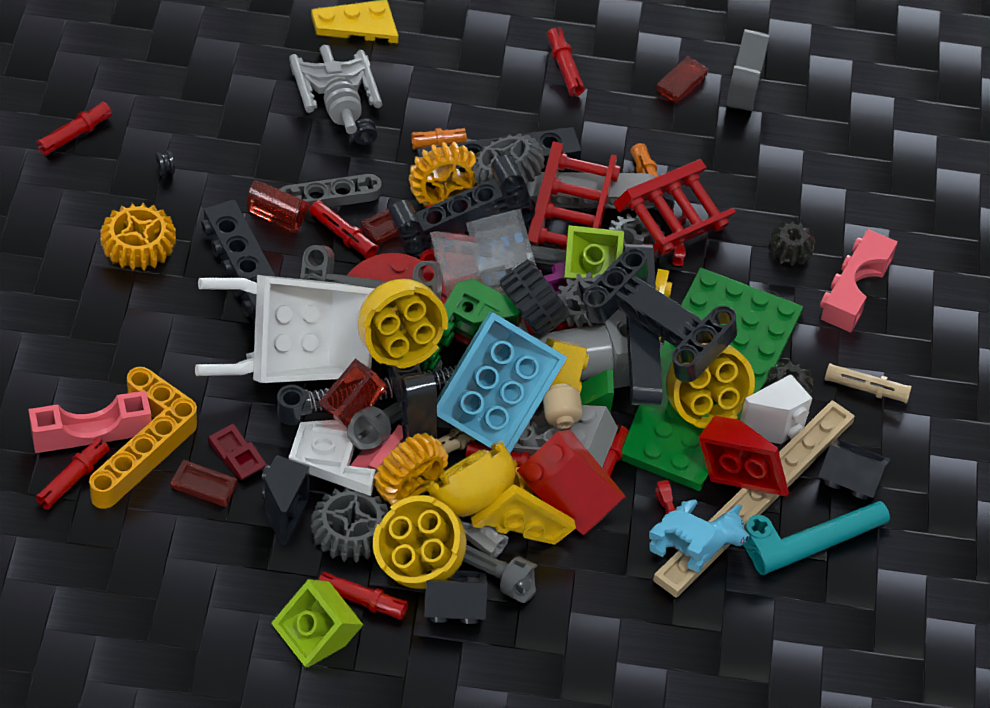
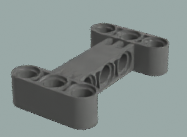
M314 245L308 247L304 252L300 275L302 280H313L316 278L322 282L377 288L381 284L388 282L333 274L334 253L328 246ZM318 250L324 255V261L320 266L314 262V254ZM422 261L418 263L414 268L412 280L429 287L441 300L444 279L442 266L436 261ZM426 266H431L434 270L435 275L431 281H427L423 277V270Z

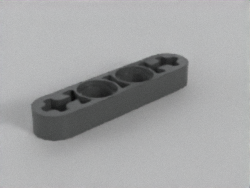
M364 174L287 185L280 188L277 193V206L283 212L293 213L310 210L312 204L318 200L322 201L327 207L369 202L380 197L381 180L376 175ZM339 188H346L350 192L348 194L341 195L338 194L336 190ZM312 192H320L321 194H323V196L321 198L314 199L311 198L309 194Z

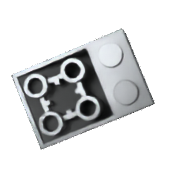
M540 403L512 451L522 454L523 452H528L532 456L556 432L569 429H559L557 426L548 423L545 418L544 405ZM582 405L583 416L569 429L599 465L603 467L618 427L606 406Z

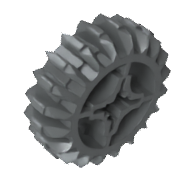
M510 134L503 139L500 137L498 141H491L489 146L482 147V152L475 154L476 162L472 167V171H475V180L477 185H480L494 178L491 171L492 162L500 156L510 155L514 158L525 184H527L528 182L535 181V176H539L541 170L545 167L544 153L536 139L531 138L530 135L522 136V134L512 136Z
M345 487L342 493L334 489L332 496L325 494L322 502H317L311 522H313L311 524V532L314 535L316 544H321L323 553L330 551L332 559L340 555L343 562L348 557H353L357 563L359 556H363L368 560L371 552L374 553L373 536L377 524L380 525L382 519L388 513L387 504H381L380 496L372 498V493L369 496L358 491H350L347 487Z

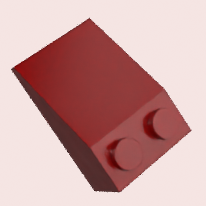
M715 415L698 437L710 481L787 497L789 490L778 448L741 420Z
M570 429L556 432L517 470L534 493L544 502L574 519L576 529L582 535H586L626 497Z

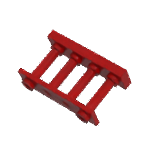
M553 142L535 207V216L532 218L527 245L539 246L548 242L567 247V235L549 232L548 228H544L546 219L551 220L552 217L600 229L612 181L617 182L621 166L616 165L617 156L611 154L609 166L568 158V155L564 154V144ZM567 168L605 177L603 189L600 191L561 182V179L557 178L559 170ZM559 192L599 201L596 216L555 207V204L551 203L553 194L558 195Z
M701 159L631 187L613 203L618 212L628 208L636 212L656 242L653 246L654 255L659 253L661 256H664L672 251L676 245L713 229L716 232L722 230L729 225L728 219L736 213L734 208L720 213L699 182V175L706 169ZM683 185L691 188L710 218L703 221L700 219L681 190ZM667 192L668 195L673 196L692 226L683 229L662 197L664 193ZM648 200L650 203H654L673 234L667 237L664 236L644 206L645 201Z

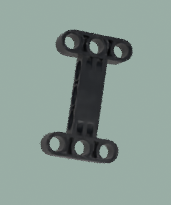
M510 155L496 158L491 164L493 179L415 213L409 201L402 200L394 203L389 208L388 214L406 255L420 259L423 251L430 250L431 246L443 241L442 232L453 233L456 236L508 212L512 221L516 224H524L530 221L535 216V208L514 158Z
M638 248L627 249L584 292L583 300L587 318L593 323H602L607 321L619 309L676 347L672 353L675 377L679 381L692 382L696 380L736 338L737 320L735 311L728 306H718L702 320L645 283L649 274L646 254Z
M375 360L379 376L388 375L402 411L404 442L407 437L413 438L418 433L420 435L427 433L429 436L432 435L437 439V390L433 374H422L419 364L407 368H397V366L380 364Z

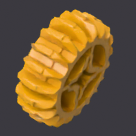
M443 141L439 148L432 144V150L429 152L423 150V157H415L416 165L410 166L409 182L412 194L425 207L444 201L477 186L474 177L475 171H472V167L476 162V156L472 151H468L467 147L464 145L458 147L455 142L448 147ZM456 165L465 168V172H460L459 169H456ZM426 182H431L432 185H435V189L428 187Z
M144 202L140 207H135L133 203L130 208H125L121 205L119 212L112 210L110 217H105L104 225H102L101 246L106 257H110L113 264L119 262L122 269L128 265L132 271L136 267H141L145 271L146 266L151 265L155 268L157 261L164 263L166 256H171L176 244V231L170 216H166L164 210L157 211L155 205L150 208H146Z
M427 433L415 434L413 438L407 437L405 442L398 443V446L394 450H390V454L383 458L384 462L377 467L378 472L374 476V486L385 501L392 505L410 496L424 495L427 492L425 486L429 482H439L438 478L445 471L444 468L448 464L447 459L449 455L438 439H435L432 435L429 436Z

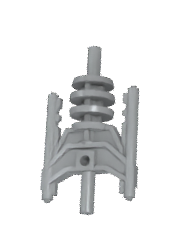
M328 45L320 47L324 63L303 62L302 58H298L297 55H291L289 57L293 75H295L306 112H313L314 108H317L312 89L318 94L324 93V103L330 118L339 125H345L347 133L353 134L357 131L355 121L361 115V102L358 95L361 83H363L364 89L367 90L366 95L369 96L370 105L374 104L375 108L382 106L368 57L363 50L354 54V60L348 62L334 61Z

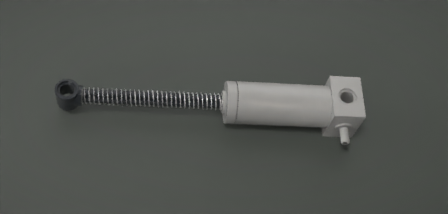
M619 309L607 321L595 324L593 327L584 326L581 329L572 328L549 332L544 337L532 335L545 344L548 337L580 344L587 348L588 364L586 369L581 372L580 381L588 380L608 369L613 370L614 388L630 386L626 314ZM456 365L454 368L451 366L448 369L444 367L443 370L439 368L438 371L435 369L432 372L428 370L427 373L422 371V374L432 373L436 388L441 390V387L445 386ZM387 378L384 380L379 379L378 382L374 380L373 382L368 381V383L364 381L362 384L358 382L357 385L353 383L352 386L347 384L346 387L342 385L341 388L336 386L335 389L331 387L330 390L325 388L324 391L320 389L319 392L314 390V393L308 392L307 389L303 390L300 386L287 385L282 387L277 394V416L284 424L296 425L302 422L307 415H311L314 409L315 411L317 409L322 411V408L327 410V407L333 409V406L338 408V405L344 406V404H347L349 406V403L354 405L355 402H358L360 404V401L365 403L366 400H369L371 402V399L376 401L377 398H380L382 400V397L387 399L388 396L393 398L395 393L390 380Z

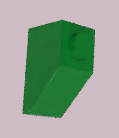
M607 369L582 382L580 393L582 405L606 406L611 413L614 396L613 370Z

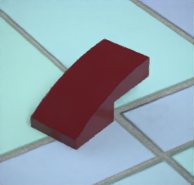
M234 423L208 438V443L219 458L241 481L264 469L267 465L251 442L247 443Z

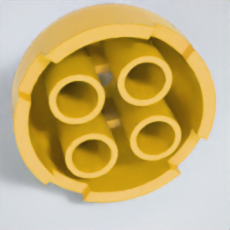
M395 279L381 284L366 297L358 315V333L363 345L377 362L397 366V368H407L425 361L439 348L437 343L441 339L444 329L447 330L448 327L447 311L441 300L426 285L411 279Z
M731 345L692 382H682L675 377L673 361L666 376L667 396L673 408L686 421L704 429L715 415L737 419V414L743 409L745 398L751 396L755 388V376L751 364ZM706 413L709 415V417L699 416V415H704V414H706Z
M503 441L490 445L492 451L479 450L442 472L439 477L441 479L440 482L434 483V481H431L425 486L430 496L446 504L458 517L471 516L494 503L504 491L513 485L516 475L514 460Z
M410 496L393 504L380 525L377 524L373 536V550L380 567L399 584L415 589H425L426 580L446 581L449 577H452L460 567L466 551V534L458 516L446 504L430 496ZM425 570H431L432 573L425 575Z

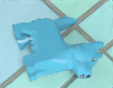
M697 500L682 502L681 506H678L675 511L666 514L662 522L656 524L650 531L649 539L652 540L650 542V551L663 557L666 553V547L675 546L681 553L691 556L687 568L700 573L703 565L724 545L741 546L749 539V534L744 530V522L739 516L742 505H735L730 511L719 516L715 521L707 522L691 514L697 505Z

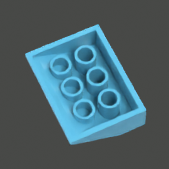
M488 312L437 397V416L490 448V445L503 441L507 450L511 453L567 357L497 314Z

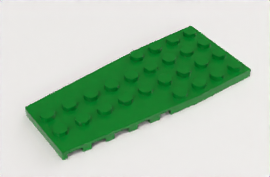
M700 268L681 304L682 307L702 320L718 306H728L735 311L737 336L730 345L737 349L751 364L755 376L754 393L762 390L773 374L803 310V306L704 268ZM665 340L660 351L662 373L661 406L639 405L622 449L621 460L700 491L709 475L698 438L704 428L696 427L682 418L668 399L666 376L672 363V353L676 347ZM742 410L737 414L738 420L741 419ZM707 413L704 415H699L702 417H709Z

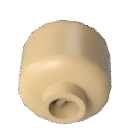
M556 384L545 393L543 397L545 418L551 425L557 426L559 429H569L583 416L580 393L571 385Z

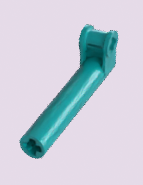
M878 501L781 539L767 517L753 515L746 523L745 531L749 534V539L743 544V547L751 557L756 570L761 575H765L889 522L890 516L885 504Z

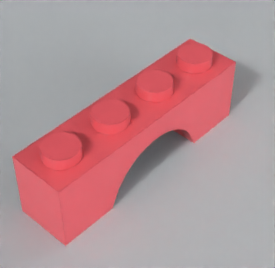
M867 229L863 238L858 237L852 249L854 254L852 256L847 255L841 268L843 273L841 275L836 274L831 284V289L833 290L831 293L826 292L820 304V307L824 308L821 320L852 332L862 314L866 296L858 289L856 282L870 276L883 277L893 260L897 241Z
M146 391L117 395L109 406L90 414L69 413L59 405L29 409L35 453L90 445L96 437L101 438L102 442L133 438L151 422V411Z

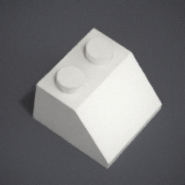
M789 375L745 398L740 420L769 442L782 444L789 439L792 440L804 429L812 397L792 375Z

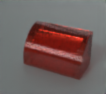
M255 179L247 199L248 212L296 233L299 232L310 205L305 200Z
M355 358L318 404L348 430L353 416L362 409L373 406L388 387L374 371Z

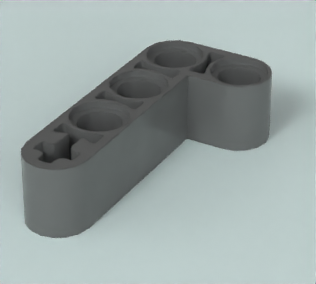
M744 30L737 62L732 74L726 106L752 112L770 34Z

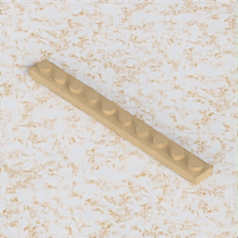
M833 400L779 452L788 487L853 423L855 416ZM742 488L708 522L715 521L719 516L730 511L735 505L740 504L742 508L739 516L744 522L745 530L748 519L753 515H761L780 495ZM730 544L724 545L707 561L700 573L687 568L691 556H686L685 553H681L679 550L654 574L653 581L677 598Z

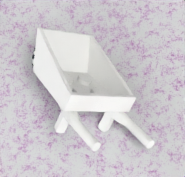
M257 275V283L245 278H199V289H240L257 295L254 352L246 354L247 360L237 364H197L195 366L196 376L244 375L253 372V380L260 383L371 377L372 356L360 339L357 321L361 305L375 288Z

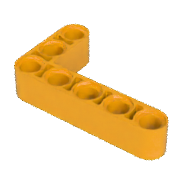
M136 367L129 371L127 375L128 393L146 391L151 416L154 419L91 475L89 480L91 501L98 508L106 509L116 504L197 428L196 403L145 367Z

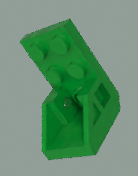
M475 279L458 282L444 304L448 316L447 330L444 329L442 337L437 343L439 348L429 358L419 363L420 369L425 373L428 370L433 371V369H436L441 359L439 353L442 347H448L455 335L453 330L472 340L488 312L497 314L518 328L522 322L521 313L509 297Z

